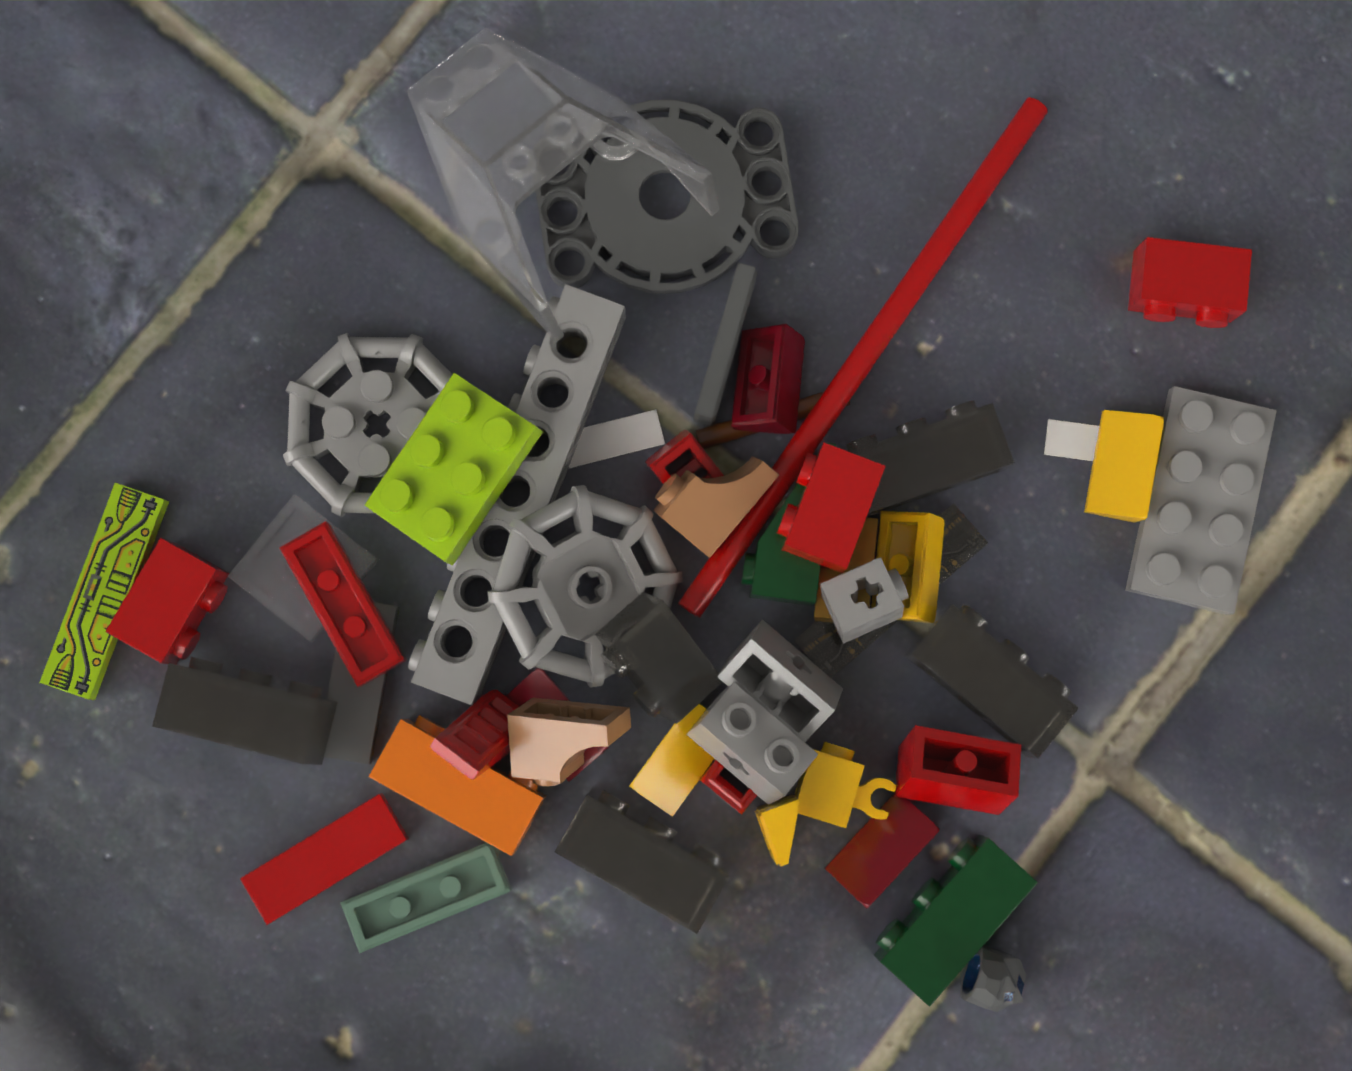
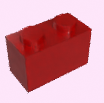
M1146 237L1133 251L1128 311L1144 313V319L1155 322L1174 321L1176 317L1196 319L1195 324L1201 327H1226L1228 323H1231L1247 311L1252 249Z
M825 442L819 450L818 456L807 453L796 481L797 484L805 486V490L798 506L788 503L777 534L786 537L782 550L843 573L848 568L886 466Z
M160 538L105 632L159 663L176 665L179 659H187L195 649L201 635L197 628L206 613H213L223 601L228 589L224 582L229 573L182 546Z
M915 725L899 745L895 797L1000 815L1019 797L1021 744Z

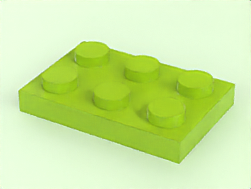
M453 373L364 506L441 560L453 566L543 431L456 373Z

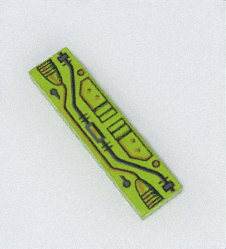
M114 483L39 683L88 700H96L118 641L117 638L105 631L149 558L169 501Z

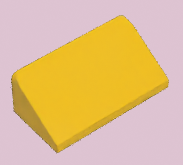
M1112 410L1102 411L1084 509L1085 513L1133 523L1147 518L1164 425L1163 416Z
M881 511L876 559L881 557L887 571L894 568L897 569L909 596L908 599L902 601L904 604L903 617L898 620L934 623L936 619L945 523L942 517L932 513ZM878 594L872 596L871 608L876 607V596Z
M694 699L689 702L629 785L630 788L672 817L714 760L709 753L686 735L707 710Z
M794 795L783 797L769 805H761L756 807V811H754L770 856L776 865L779 864L780 867L789 863L800 803L799 798Z

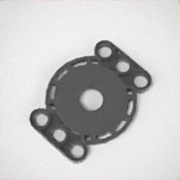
M648 100L624 107L604 119L585 138L578 151L568 141L562 138L551 137L542 140L532 153L531 164L546 265L551 279L563 288L565 284L575 288L583 286L590 280L597 266L606 276L628 288L652 294L683 293L704 287L726 274L744 256L750 244L760 255L768 259H779L787 256L793 250L798 238V220L783 128L779 117L773 111L766 108L755 107L747 110L740 116L734 128L723 117L700 105L680 100ZM649 112H669V117H652L642 121H637L635 116ZM680 113L699 117L710 123L711 126L706 129L695 122L680 119ZM625 121L626 127L616 132L605 144L598 141L609 129ZM754 122H763L772 129L773 138L767 145L754 146L744 136L746 127ZM721 132L729 138L727 145L719 138ZM553 151L564 153L570 160L568 170L559 176H550L541 169L543 157ZM589 151L595 156L591 165L585 160ZM771 171L780 178L781 188L774 195L763 196L754 190L752 185L753 177L759 172ZM659 173H672L680 177L687 184L690 192V202L686 210L678 217L669 220L650 216L642 208L639 200L640 190L644 182L651 176ZM559 201L572 203L577 208L575 220L566 226L553 224L548 218V211L554 203ZM774 220L784 223L789 231L788 240L779 246L766 244L760 236V229L766 222ZM738 232L744 237L741 243L734 239ZM572 250L584 257L585 265L579 274L564 276L556 270L555 262L562 252ZM603 251L610 257L608 262L601 258ZM725 252L731 254L721 265L705 273L704 269L715 263ZM623 267L636 275L648 277L650 280L648 282L631 278L618 270ZM689 275L693 276V279L679 283H660L661 279H678Z

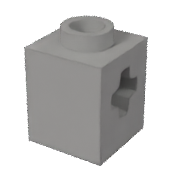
M881 557L820 584L821 597L843 644L902 618L904 611L902 601L909 598L907 589L897 569L894 568L887 571ZM865 589L870 596L878 594L876 596V607L869 609L865 602L856 603L858 601V591Z

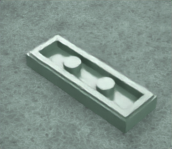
M486 842L340 902L358 951L362 953L508 893L512 888L496 847Z

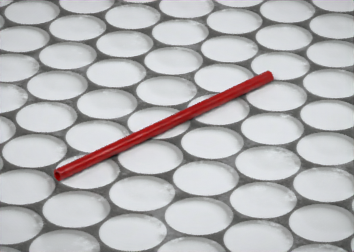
M1026 98L772 466V469L779 474L777 479L707 560L678 602L685 610L698 618L703 615L799 475L807 453L813 454L1047 115L1048 109L1042 102L1035 98Z

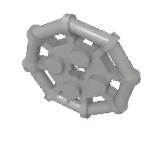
M348 333L337 336L338 342L297 381H289L285 390L289 393L287 452L283 454L287 466H293L332 506L331 512L340 517H343L346 513H374L364 506L373 492H359L362 479L384 477L453 375L423 345V338L413 333L409 337H350ZM361 358H398L394 373L381 370L365 372ZM345 364L347 365L352 377L330 398L317 391ZM415 366L440 392L425 399L408 381ZM310 404L325 410L322 417L324 439L309 442ZM384 413L389 414L391 418L386 423L390 430L389 434L383 438L376 433L369 438L365 433L369 427L366 421L369 416L375 414L379 417ZM331 452L349 471L342 484L340 485L316 459H320Z
M585 485L573 486L569 494L523 519L514 518L508 525L511 532L494 588L488 591L489 603L495 604L521 655L519 662L528 670L536 667L587 682L588 686L592 688L602 686L604 679L652 651L658 653L662 649L664 643L661 639L678 583L683 582L682 571L676 570L652 521L654 513L644 505L638 508L590 492ZM593 515L622 524L623 528L618 537L610 538L592 531ZM573 517L576 530L574 533L552 545L541 535L542 532ZM637 540H639L654 572L643 574L630 548ZM528 548L541 555L539 562L535 565L532 572V586H517ZM584 573L587 577L593 578L597 576L600 580V584L594 588L596 598L592 601L586 596H578L576 588L580 585L579 578ZM645 587H655L645 622L642 623L636 619L639 610L635 609L639 595L643 596ZM534 600L547 626L538 636H535L518 602ZM625 629L631 634L633 639L604 655L602 642ZM561 635L585 642L584 658L552 649Z

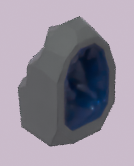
M983 945L965 966L961 979L960 997L969 1003L995 1012L1011 1004L1023 1002L1022 992L1026 973L1021 960L1012 954Z

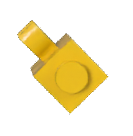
M827 742L823 743L821 752L814 750L818 755L800 777L794 795L800 800L798 814L843 828L847 827L852 807L862 810L872 818L887 819L888 812L876 809L872 805L871 794L878 788L895 792L896 785L892 781L876 777L859 785L865 765L852 761L855 751Z

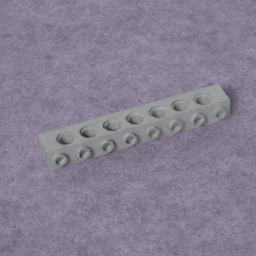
M565 284L560 298L551 297L542 321V326L548 327L541 346L535 344L532 346L525 362L523 374L529 376L522 395L514 393L508 405L510 410L543 431V434L548 436L550 440L549 447L544 454L538 457L526 456L509 482H526L530 486L528 500L517 507L508 506L503 502L502 492L454 565L447 564V570L453 571V575L446 592L439 589L431 603L428 619L434 621L427 642L419 639L412 652L408 669L415 672L411 683L469 705H473L480 699L507 627L494 603H489L488 601L479 607L470 606L465 599V589L472 580L478 578L487 579L491 584L492 590L494 588L503 555L493 557L485 553L484 540L491 531L502 529L510 533L508 525L514 518L521 520L556 501L626 320L624 305ZM568 337H579L587 343L585 352L574 359L565 358L558 352L560 344ZM558 384L565 387L569 391L568 398L561 406L550 408L540 402V395L547 386ZM528 548L517 586L524 585L536 552ZM460 627L466 628L472 636L471 649L464 656L453 657L446 649V638L452 630Z

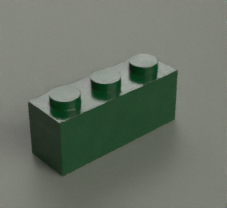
M980 834L974 841L966 837L957 845L947 859L952 865L939 881H936L933 877L926 881L912 898L911 902L916 905L912 912L903 922L898 918L890 922L876 940L880 948L874 956L929 1007L1038 883L992 840Z

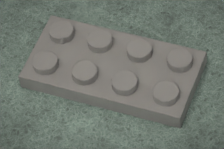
M1173 386L1168 390L1163 413L1164 425L1148 516L1145 520L1140 521L1125 591L1225 615L1235 613L1277 410Z

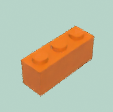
M419 715L415 722L409 719H400L368 777L512 856L516 853L547 795L537 790L538 785L533 783V779L512 777L511 770L507 774L494 766L490 767L476 779H469L430 747L433 740L446 728L422 715Z

